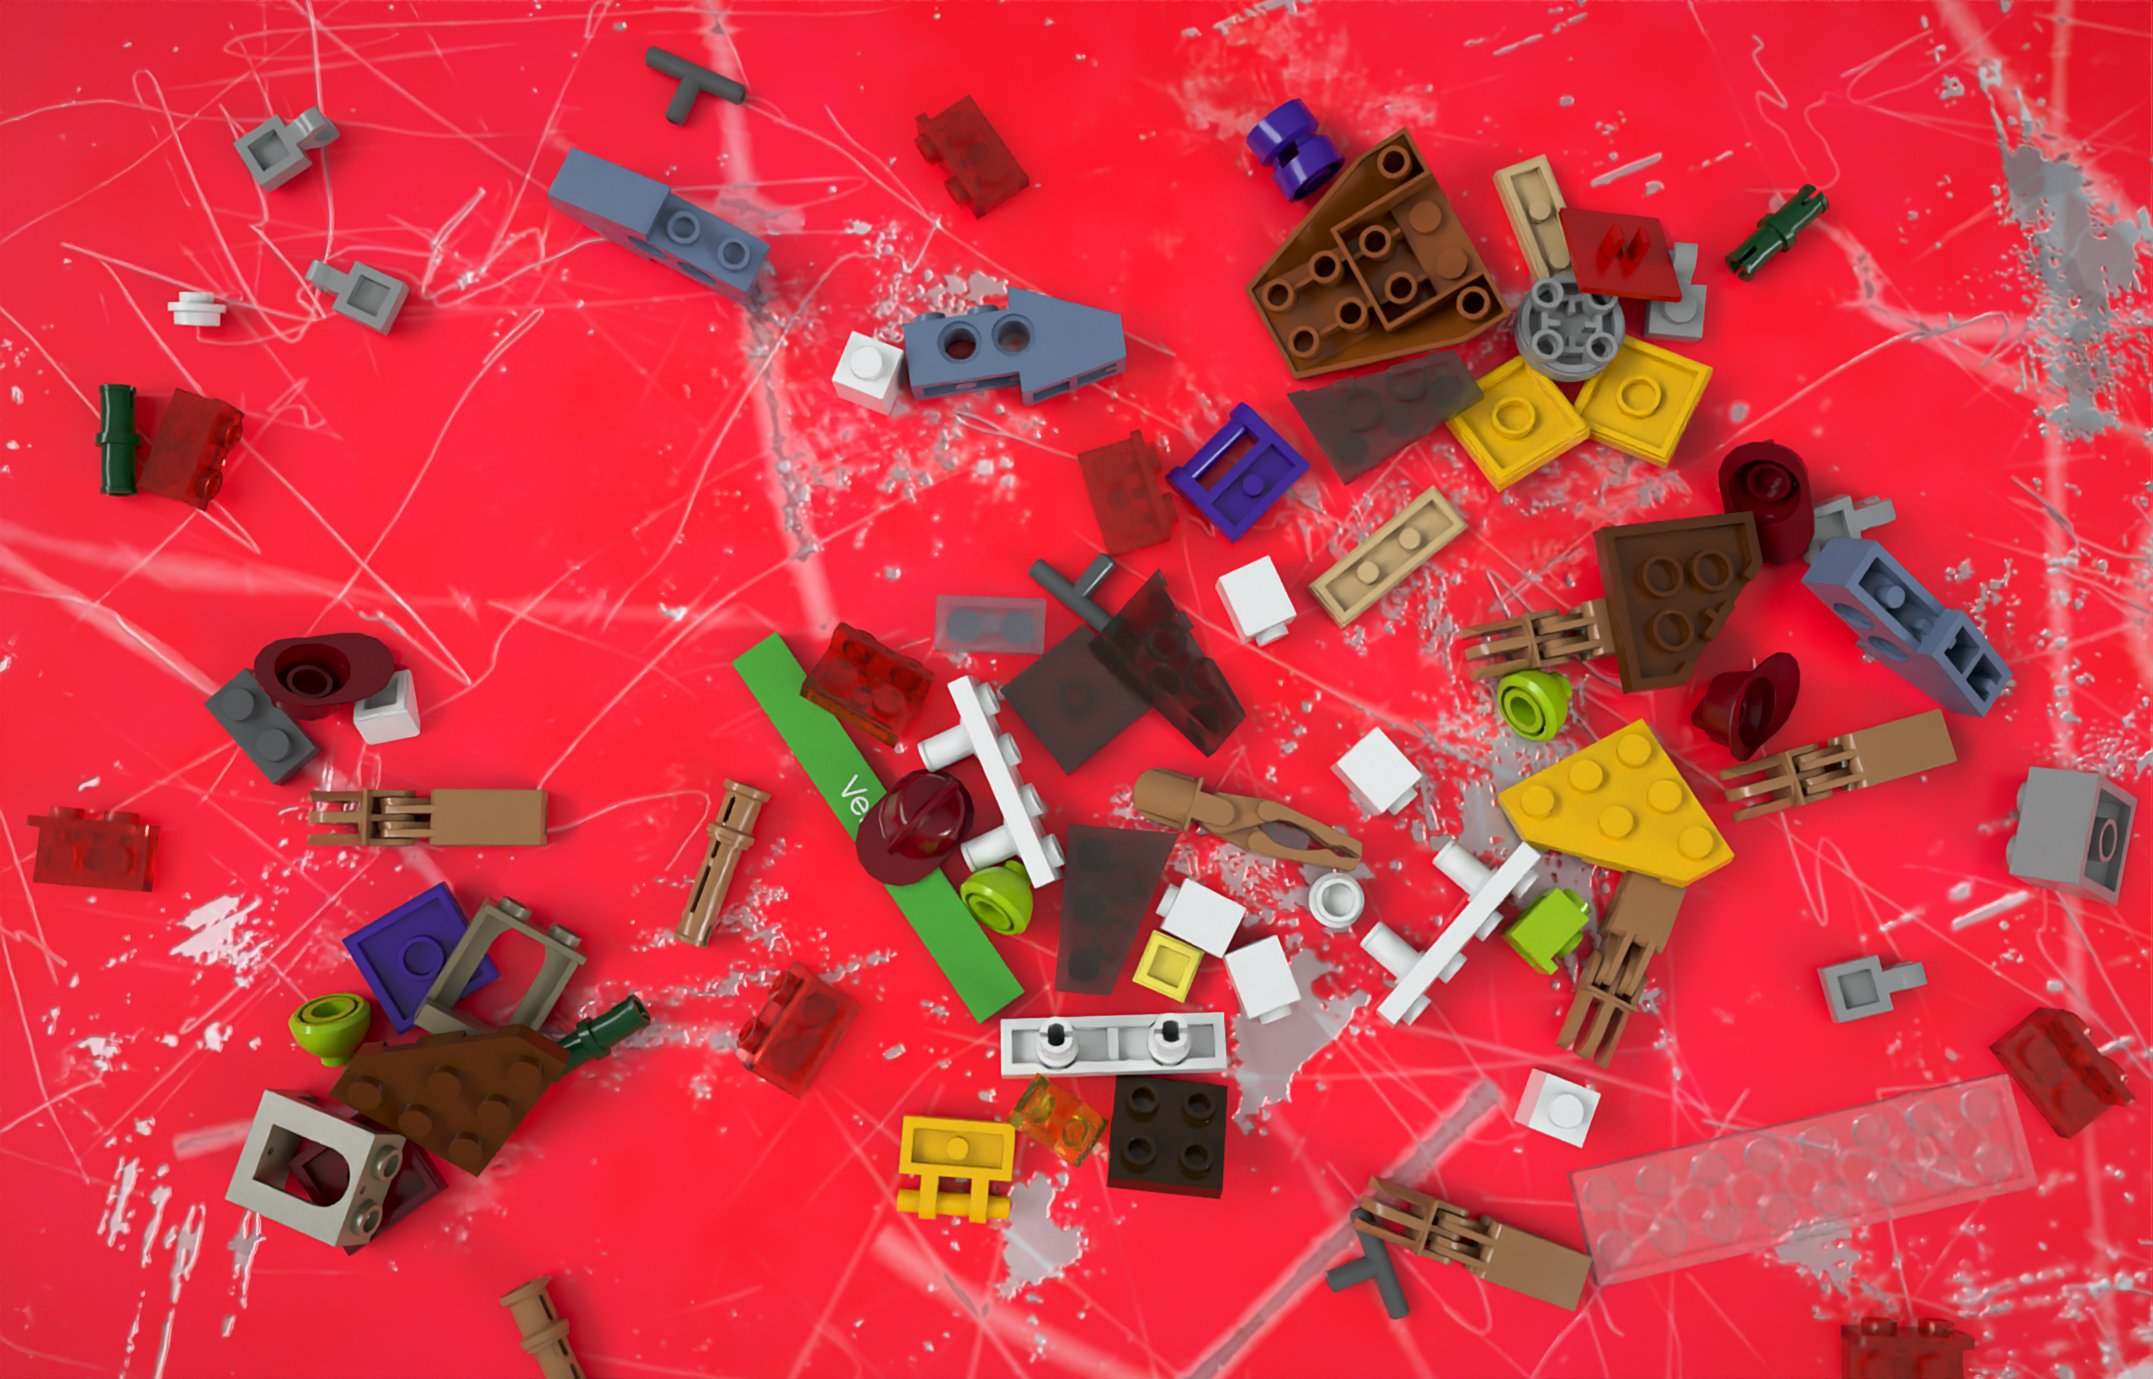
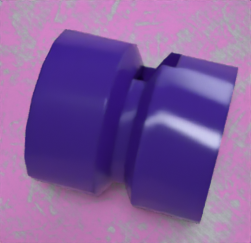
M1300 98L1292 99L1269 113L1251 130L1246 139V144L1262 166L1275 168L1272 179L1290 203L1300 201L1321 188L1338 173L1346 160L1327 134L1317 135L1319 122Z

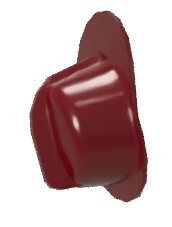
M1774 439L1764 440L1763 442H1750L1737 446L1724 457L1718 471L1724 512L1726 514L1753 510L1763 563L1781 564L1792 561L1808 549L1815 534V513L1808 480V469L1803 459L1796 452L1783 445L1775 444Z
M335 633L312 637H294L276 640L263 647L255 658L253 674L258 686L270 696L273 707L279 708L286 715L295 719L315 721L325 719L337 712L344 703L373 697L386 688L394 675L395 660L386 645L377 638L362 633Z
M1777 652L1765 659L1752 671L1724 672L1713 679L1706 696L1691 714V723L1695 727L1705 730L1706 735L1714 742L1729 747L1732 756L1737 761H1747L1764 742L1782 727L1795 706L1800 688V670L1797 660L1790 653Z
M928 769L915 770L901 778L867 812L858 827L855 845L858 859L866 872L883 884L900 887L918 883L931 874L964 840L972 827L974 808L969 792L960 780L941 770L929 772Z

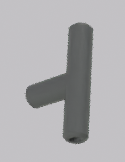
M656 46L650 47L646 52V66L680 80L664 114L665 118L674 125H684L700 90L735 105L741 104L745 99L747 90L745 85Z
M1099 553L1074 584L1043 559H1037L1030 567L1028 575L1107 640H1112L1121 630L1122 623L1091 599V596L1116 568L1115 561L1107 554Z
M1362 1207L1356 1208L1350 1213L1352 1223H1354L1356 1217L1376 1223L1373 1213ZM1356 1230L1365 1256L1326 1271L1325 1278L1330 1290L1336 1293L1374 1278L1389 1318L1397 1320L1406 1317L1411 1309L1384 1240Z

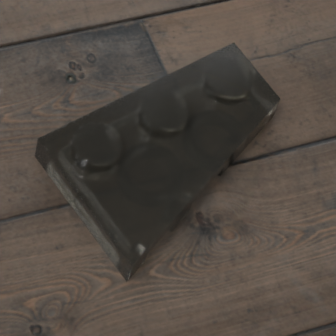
M1455 349L1389 366L1388 370L1359 378L1351 376L1334 381L1333 385L1307 392L1303 389L1287 394L1344 487L1484 399V393Z
M1158 568L1093 638L1088 646L1208 758L1220 748L1247 714L1214 659L1205 657L1190 632L1194 628L1192 622L1184 610L1178 612L1165 590L1169 584Z
M1069 824L1054 991L1111 995L1179 833Z

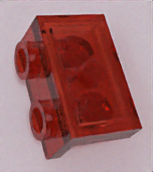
M970 94L932 119H929L925 112L915 117L918 137L914 139V143L919 153L930 167L938 163L948 177L943 183L954 203L960 209L968 206L977 220L1030 185L1028 175Z
M176 387L136 487L145 492L205 512L209 501L213 500L221 489L223 482L221 471L229 451L233 450L241 439L243 432L242 419L245 413L226 401L218 398L209 399Z
M1138 429L1129 432V439L1077 454L1079 467L1103 544L1110 558L1170 541L1172 535L1171 525L1178 523V516L1170 492L1161 494L1155 474L1162 472V466L1154 441L1145 443L1141 430Z
M840 622L834 629L830 646L803 681L799 695L894 749L924 706L935 675L930 670L924 668L916 659L903 656L878 642L870 633L861 629H855L845 622Z
M49 806L48 816L27 815L26 826L40 827L32 883L152 892L160 826L139 824L140 813L104 810L103 821L84 820L86 809Z
M796 960L789 970H783L776 976L768 991L769 1000L757 1018H750L740 1030L736 1041L735 1055L748 1071L801 1101L863 1006L855 998L815 975L807 966Z
M2038 1007L1988 1048L2055 1133L2061 1138L2071 1139L2112 1105L2127 1108L2136 1101V1098L2125 1085L2128 1082V1078L2124 1071L2112 1059L2100 1054L2089 1040L2092 1037L2089 1027L2079 1016L2069 1010Z
M1865 1316L1861 1317V1326L1841 1325L1842 1379H1964L1963 1350H1975V1337L1955 1329L1954 1321L1943 1318H1918V1327L1897 1326L1896 1319Z

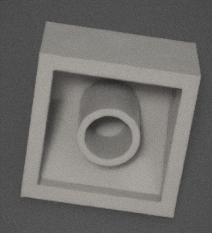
M2030 766L2028 779L2021 784L2017 795V808L2021 813L2017 834L2011 836L2006 850V860L2010 866L2009 874L2030 885L2105 904L2117 905L2137 798L2100 774Z

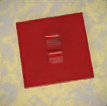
M1561 207L1558 214L1580 293L1674 303L1681 301L1683 298L1658 218Z

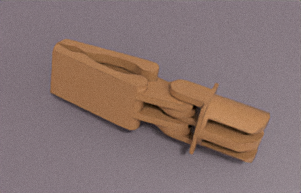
M1605 598L1583 602L1580 604L1581 606L1569 609L1570 614L1559 615L1558 609L1534 613L1526 612L1516 618L1460 628L1462 640L1508 633V639L1488 642L1464 650L1466 661L1468 662L1510 654L1513 658V661L1471 670L1469 672L1471 681L1509 675L1522 670H1541L1568 664L1571 662L1569 656L1580 654L1581 662L1616 656ZM1575 632V637L1565 638L1564 633Z
M1941 708L1827 739L1828 748L1818 750L1817 743L1721 769L1718 771L1720 781L1766 769V780L1724 791L1727 802L1772 791L1776 799L1731 812L1733 822L1739 823L1834 796L1832 788L1842 786L1843 792L1862 789L1958 760ZM1834 763L1836 770L1826 772L1825 765Z
M1157 767L1142 773L1133 788L1132 801L1135 809L1142 817L1180 830L1184 834L1188 831L1191 821L1200 824L1206 832L1247 853L1343 872L1354 871L1362 858V842L1280 803L1268 799L1221 792L1212 795L1201 792L1203 777L1198 779L1170 769ZM1273 822L1289 825L1306 833L1323 848H1337L1351 858L1339 857L1329 849L1300 850L1282 846L1273 842L1258 826Z
M432 789L431 798H416V791L412 790L309 791V802L360 804L359 811L308 812V824L358 825L359 834L307 835V846L411 847L414 846V839L430 838L429 845L437 847L547 846L548 791ZM430 815V822H415V816Z
M1630 870L1622 873L1597 928V934L1602 936L1598 950H1594L1589 956L1577 986L1571 989V993L1575 994V998L1555 1045L1567 1049L1574 1042L1573 1053L1584 1059H1588L1596 1050L1593 1058L1594 1064L1607 1070L1630 1014L1639 1012L1637 1004L1648 978L1644 972L1653 953L1660 955L1664 950L1688 886L1680 888L1661 883L1660 878Z
M1370 1175L1367 1183L1369 1186L1393 1197L1411 1202L1412 1205L1409 1210L1374 1197L1363 1195L1360 1207L1378 1216L1404 1225L1403 1233L1361 1217L1355 1218L1353 1229L1407 1248L1418 1256L1422 1255L1447 1265H1451L1453 1259L1465 1263L1463 1268L1473 1272V1275L1483 1280L1575 1312L1593 1259L1591 1255L1481 1214L1480 1220L1477 1221L1469 1218L1470 1211L1463 1207L1431 1196L1423 1191L1418 1192L1378 1176ZM1461 1236L1472 1239V1243L1461 1241Z

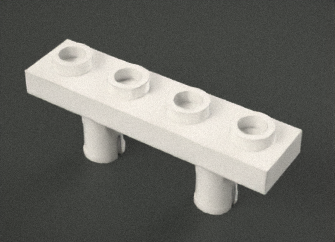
M969 675L948 683V688L961 716L960 724L918 743L920 756L929 772H934L975 754L981 762L1004 816V825L961 844V851L972 873H976L979 870L1018 855L1024 862L1034 888L1043 887L1064 878L1060 866L1066 864L1064 853L1055 835L1052 833L1046 836L1038 815L1044 813L1042 802L1032 783L1024 785L1016 765L1022 762V757L1012 735L1009 732L1002 734L994 716L1000 712V706L994 691L988 682L981 684L979 678Z
M1452 838L1438 853L1432 863L1470 895L1467 898L1470 903L1427 952L1422 950L1418 953L1382 921H1379L1360 943L1364 950L1397 978L1394 982L1397 987L1378 1007L1376 1014L1392 1028L1401 1019L1410 1026L1431 1002L1424 993L1439 977L1447 984L1467 961L1468 958L1460 951L1475 935L1483 942L1502 921L1504 916L1497 909L1511 894L1517 900H1520L1537 881L1540 874L1533 868L1541 855L1523 841L1500 869L1494 867L1490 870Z
M1224 1012L1001 1019L1002 1079L1226 1072L1227 1069Z

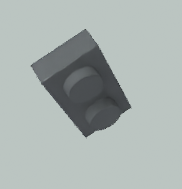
M245 667L209 698L204 705L271 783L282 786L323 749L297 719L286 715L279 708L271 705L270 696L258 686L253 674L254 670Z

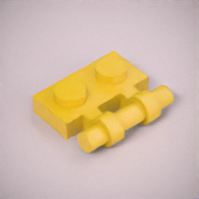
M905 1114L903 1117L899 1173L921 1175L920 1190L899 1188L897 1211L919 1213V1219L936 1220L937 1214L969 1217L970 1223L986 1224L987 1218L1009 1220L1011 1197L989 1195L990 1180L1012 1182L1016 1122ZM939 1177L972 1179L971 1194L940 1192Z

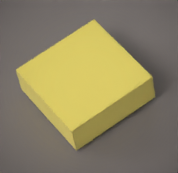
M1153 930L1132 981L1183 1003L1205 951Z

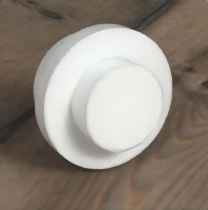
M179 292V302H168V311H174V325L220 326V313H226V305L214 304L213 293Z
M1329 873L1320 877L1312 885L1308 897L1309 908L1314 918L1321 924L1331 928L1346 927L1354 923L1361 915L1364 908V894L1359 883L1351 876L1344 873Z

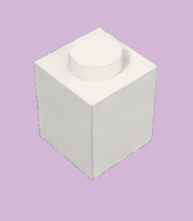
M852 331L832 378L838 396L889 416L908 370L904 352L899 348Z
M1269 555L1218 578L1215 588L1242 645L1256 639L1258 646L1261 647L1289 633L1285 625L1290 624L1297 614Z
M1378 727L1368 732L1330 767L1373 816L1383 813L1386 809L1393 816L1417 796L1418 793L1412 785L1423 776Z
M1185 878L1180 887L1169 884L1155 913L1164 917L1159 927L1160 929L1222 959L1247 908L1189 878Z
M1277 935L1267 936L1224 953L1222 960L1246 1018L1251 1019L1258 1016L1261 1025L1293 1013L1290 1003L1302 998Z
M1532 1068L1513 1121L1582 1148L1601 1094L1547 1072Z

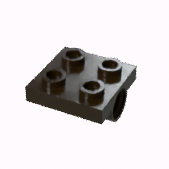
M1116 1075L1106 1187L1220 1199L1223 1190L1228 1086Z

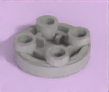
M1572 273L1557 274L1536 281L1520 303L1515 314L1514 338L1521 356L1535 371L1557 381L1577 382L1599 374L1618 354L1624 340L1625 319L1621 306L1617 301L1618 297L1580 293L1575 274Z

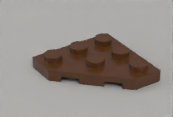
M1753 510L1602 527L1593 532L1623 694L1675 688L1686 683L1696 668L1694 665L1695 661L1707 643L1714 640L1735 608L1733 603L1746 583L1754 579L1763 565Z
M523 1023L502 1025L498 1027L496 1033L467 1036L465 1030L419 1036L416 1043L388 1046L386 1040L367 1042L360 1046L340 1073L328 1095L478 1178L565 1068L571 1051Z

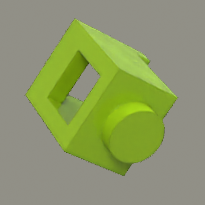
M1558 887L1545 888L1499 935L1538 974L1552 975L1558 969V966L1551 958L1555 954L1560 959L1565 957L1582 941L1584 935L1579 930L1590 920L1587 915L1591 912V909L1579 895L1569 888H1566L1563 892Z

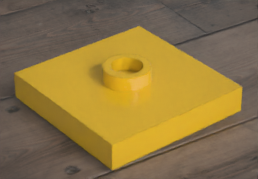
M1625 334L1618 354L1603 371L1594 377L1586 379L1573 407L1591 428L1589 439L1666 469L1712 376L1713 368Z
M1521 354L1437 404L1438 416L1498 493L1589 438L1591 430L1554 382L1529 366Z

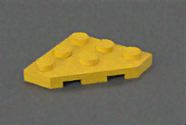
M1642 718L1498 794L1497 801L1521 840L1531 848L1545 852L1551 849L1581 857L1583 862L1626 873L1627 870L1660 878L1661 883L1684 888L1731 863L1735 856Z

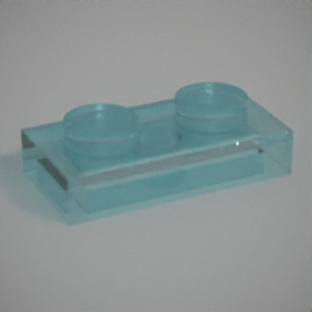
M937 595L934 650L935 652L1044 656L1046 599Z

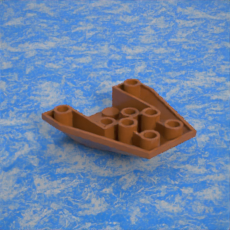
M1406 126L1360 154L1244 287L1295 380L1464 344L1512 316L1509 307Z

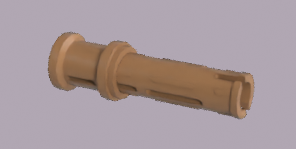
M725 778L723 783L726 793L716 820L709 821L707 825V836L711 839L687 900L684 913L673 935L678 940L707 948L709 944L708 941L713 931V926L722 907L743 850L748 851L749 846H753L755 837L751 833L763 803L769 802L772 795L766 791L729 778Z
M546 1274L514 1288L498 1299L502 1307H509L523 1336L519 1342L522 1350H526L528 1355L534 1354L546 1379H587L566 1336L570 1332L567 1317L559 1316L546 1289V1285L549 1283Z

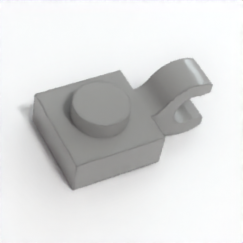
M314 106L304 111L289 125L276 114L234 142L233 145L259 186L270 193L313 164L305 152L306 150L324 147L335 141L340 136V133L328 116L324 117L319 108Z
M1675 242L1674 249L1669 250L1683 298L1679 303L1646 300L1643 338L1697 343L1702 339L1707 286L1691 284L1697 261V244Z
M313 259L304 277L306 280L314 283L313 287L337 297L332 306L336 313L385 336L388 335L410 291V288L404 282L358 261H355L348 275Z
M1839 494L1814 503L1815 534L1808 549L1802 553L1804 563L1812 565L1831 537L1862 539L1861 531L1897 519L1891 498L1880 500L1878 495H1874L1852 504L1851 496Z
M1873 954L1817 968L1830 1016L1834 1023H1843L1894 1010L1889 993L1928 984L1922 962L1912 963V961H1905L1882 968L1878 955Z

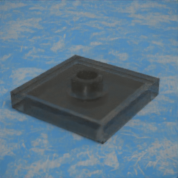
M1085 622L999 690L1067 776L1072 774L1153 708Z

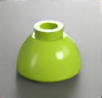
M1528 669L1509 674L1499 682L1497 699L1500 712L1507 724L1520 736L1533 742H1547L1560 731L1566 721L1569 708L1568 699L1572 696V688L1569 681L1561 673L1556 671L1547 673L1541 670Z
M1008 860L1003 867H988L979 870L961 885L960 893L963 903L971 914L988 928L1005 935H1017L1023 933L1030 922L1033 911V897L1029 886L1032 881L1026 867L1020 863Z
M328 994L314 998L301 1005L291 1015L288 1023L293 1037L303 1049L312 1055L319 1056L322 1065L338 1067L349 1063L356 1053L355 1048L364 1040L370 1026L371 1006L368 1000L355 994Z

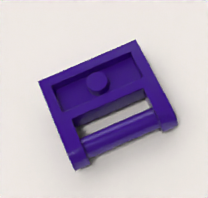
M1240 402L1228 413L1230 420L1182 468L1176 465L1165 476V480L1170 487L1195 507L1233 545L1311 466L1244 402ZM1245 434L1251 436L1257 443L1207 492L1198 481Z

